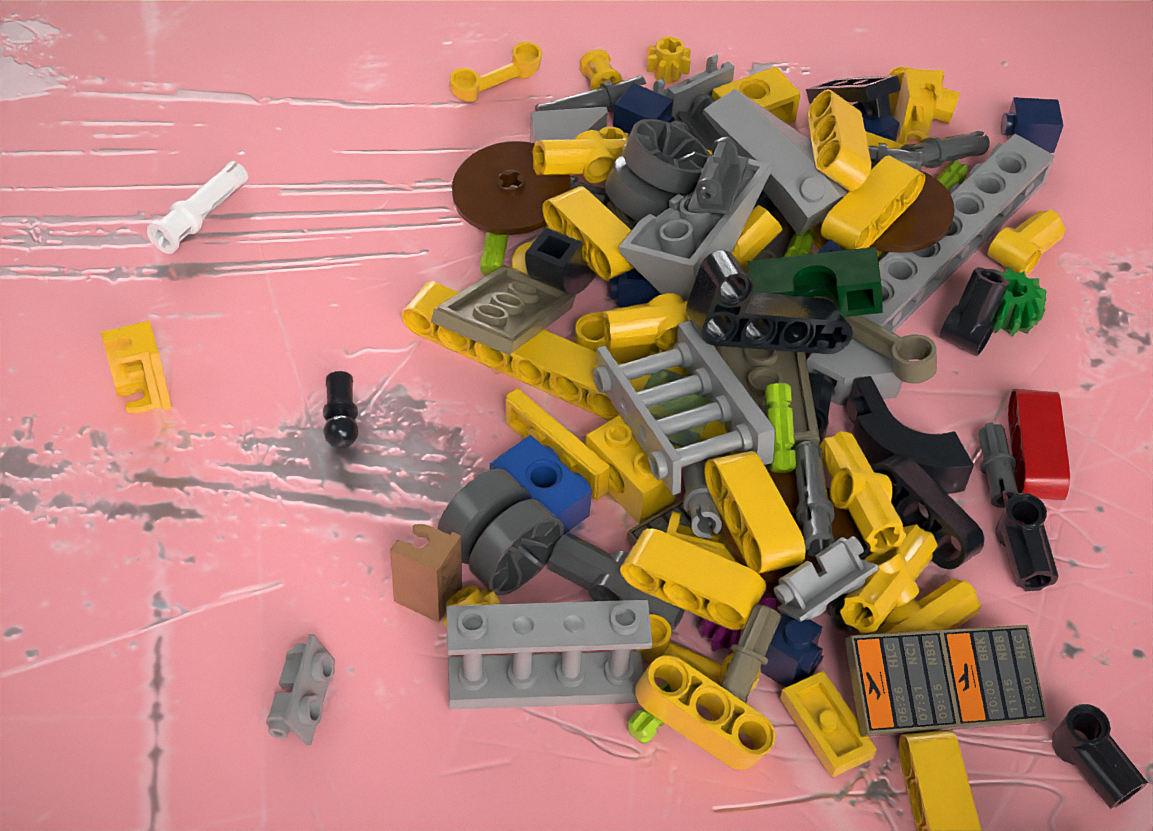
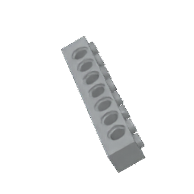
M1014 134L1005 144H997L987 161L983 164L977 163L962 184L956 183L950 189L949 193L953 199L955 209L954 218L950 230L940 241L930 247L913 252H883L878 262L882 286L883 313L862 316L891 332L897 330L1045 184L1055 155L1017 134Z

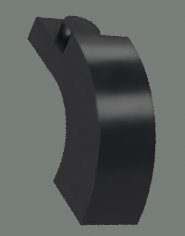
M547 227L543 229L525 252L526 269L531 279L567 294H579L596 277V273L587 265L588 262L583 260V242Z
M871 376L856 379L846 407L849 419L854 424L852 434L870 466L891 455L904 454L912 458L947 494L965 491L974 464L956 432L927 434L908 428L891 414ZM887 470L890 481L896 484L895 477Z

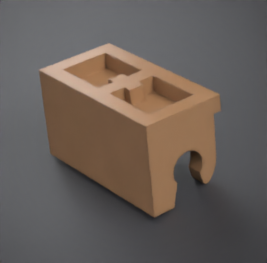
M414 524L413 533L418 537L426 538L429 542L426 546L417 548L409 542L396 540L390 549L394 602L439 623L447 611V600L462 589L461 535L455 532L449 535L427 524Z

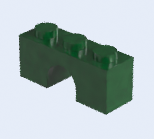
M876 247L748 261L749 276L754 285L753 292L803 297H827L837 303L839 312L843 317L883 313L881 276Z

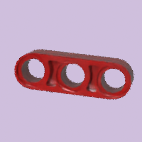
M1013 389L1009 398L1008 423L1012 456L1016 459L1014 476L1017 490L1019 493H1029L1039 499L1065 500L1070 486V466L1060 394L1052 391Z

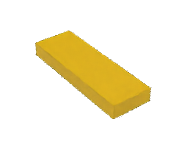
M519 388L506 395V424L523 439L531 435L541 445L552 448L561 463L573 473H579L586 479L592 489L591 498L597 501L608 493L609 464Z

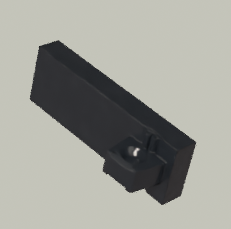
M898 75L837 78L808 88L806 92L809 104H812L813 100L821 92L827 89L832 90L847 102L858 101V103H862L867 119H880L891 115L889 94L900 91L901 88Z

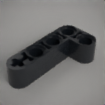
M726 250L715 251L703 260L686 305L687 316L702 339L707 344L713 346L834 354L847 347L853 336L850 324L828 299L753 292L754 285L752 279L736 257Z

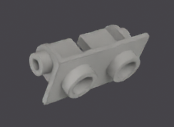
M854 536L848 539L841 537L815 555L822 569L820 573L817 574L812 562L806 561L779 579L780 585L774 588V592L783 604L777 608L780 612L801 622L813 619L821 615L827 609V604L841 594L850 593L862 587L866 581L865 578L877 571L879 567L874 563L859 558L858 555L863 553V547Z
M309 634L306 644L297 643L293 649L287 652L279 685L282 689H292V692L275 693L270 713L266 719V724L269 726L268 733L271 736L284 739L287 738L289 732H295L306 745H311L316 726L321 720L322 705L329 681H331L334 675L335 663L334 657L314 634Z

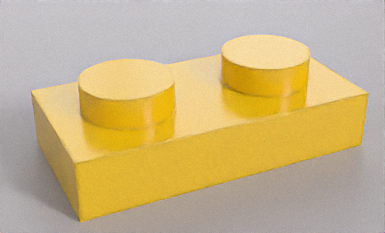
M824 670L782 689L780 696L782 703L831 778L874 758L877 748L869 737H861L858 720Z

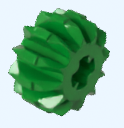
M1009 266L1003 273L995 270L1003 274L1004 278L1010 282L992 321L995 323V333L1002 329L1007 330L1012 337L1018 330L1028 334L1034 325H1038V322L1043 318L1047 291L1040 288L1039 278L1026 277V270L1020 274L1014 273Z

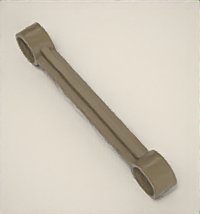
M763 249L753 260L777 258V256L773 252ZM817 296V297H815V298H825V299L830 300V301L836 306V308L839 310V307H838L837 303H836L835 301H833L832 299L827 298V297H822V296ZM862 315L844 317L852 327L853 339L892 360L893 373L899 380L906 383H922L935 375L937 371L936 345L929 337L918 334L900 337Z

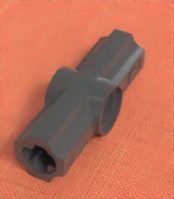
M570 533L560 537L548 560V570L587 589L593 601L648 600L649 614L663 617L670 624L671 631L676 629L683 618L684 609L634 588L622 577L620 568L628 556V552L615 551L611 555Z

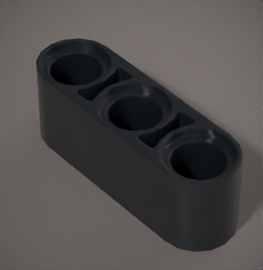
M894 454L871 466L874 473L887 475L888 470L895 477L896 486L892 484L891 504L902 521L903 527L917 524L922 530L933 534L938 545L932 553V561L936 565L947 570L956 569L981 552L985 540L982 529L912 458L904 454ZM919 503L926 508L928 518L920 512ZM951 536L958 540L961 545V551L954 547Z

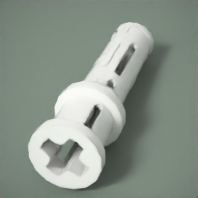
M230 161L216 176L211 178L186 201H176L163 219L153 221L147 226V234L151 242L162 252L173 254L179 248V242L188 234L197 233L201 229L204 217L248 181V174L241 164L236 165L235 161Z

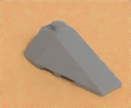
M732 90L703 109L702 113L720 136L730 137L734 140L738 156L772 164V171L763 191L799 236L824 220L830 210L849 192L816 169L812 141L738 90Z
M749 158V163L729 214L688 211L694 191L685 197L680 194L669 200L670 207L656 217L649 214L636 224L620 244V254L661 294L674 293L680 295L684 301H688L703 260L709 254L719 250H726L732 253L772 171V164Z

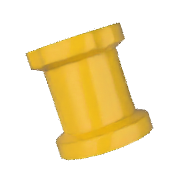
M590 50L580 59L579 70L584 77L589 78L590 90L600 88V84L608 82V79H610L612 84L623 81L618 70L610 65L611 57L606 50Z

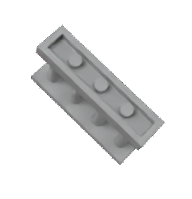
M691 320L678 324L677 343L674 344L673 349L618 365L606 346L597 348V367L593 368V378L598 391L601 394L606 393L648 457L652 474L657 480H663L672 495L681 493V467L738 449L740 452L754 451L761 458L764 465L773 463L775 428L715 347L707 344L702 339ZM675 366H679L681 369L685 368L690 374L688 377L636 392L629 380ZM697 392L701 396L705 395L710 404L659 420H655L647 409ZM717 420L721 424L725 423L730 430L729 433L678 449H674L666 437Z
M648 600L447 606V655H463V657H448L449 710L639 703L635 696V687L638 679L643 674L642 656L640 651H632V649H652ZM612 650L611 652L582 653V651ZM533 652H562L559 654H533ZM513 653V655L483 656V654Z

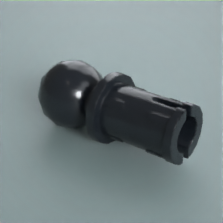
M335 371L326 377L327 404L323 408V417L327 422L324 425L323 433L326 441L331 446L341 449L352 445L358 437L359 431L355 421L358 416V408L353 403V376L348 372Z

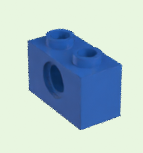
M529 435L490 463V470H507L530 492L531 499L539 500L563 523V535L590 516L592 489L586 479L579 473L570 471L560 462L559 457L552 448L541 445L533 436Z

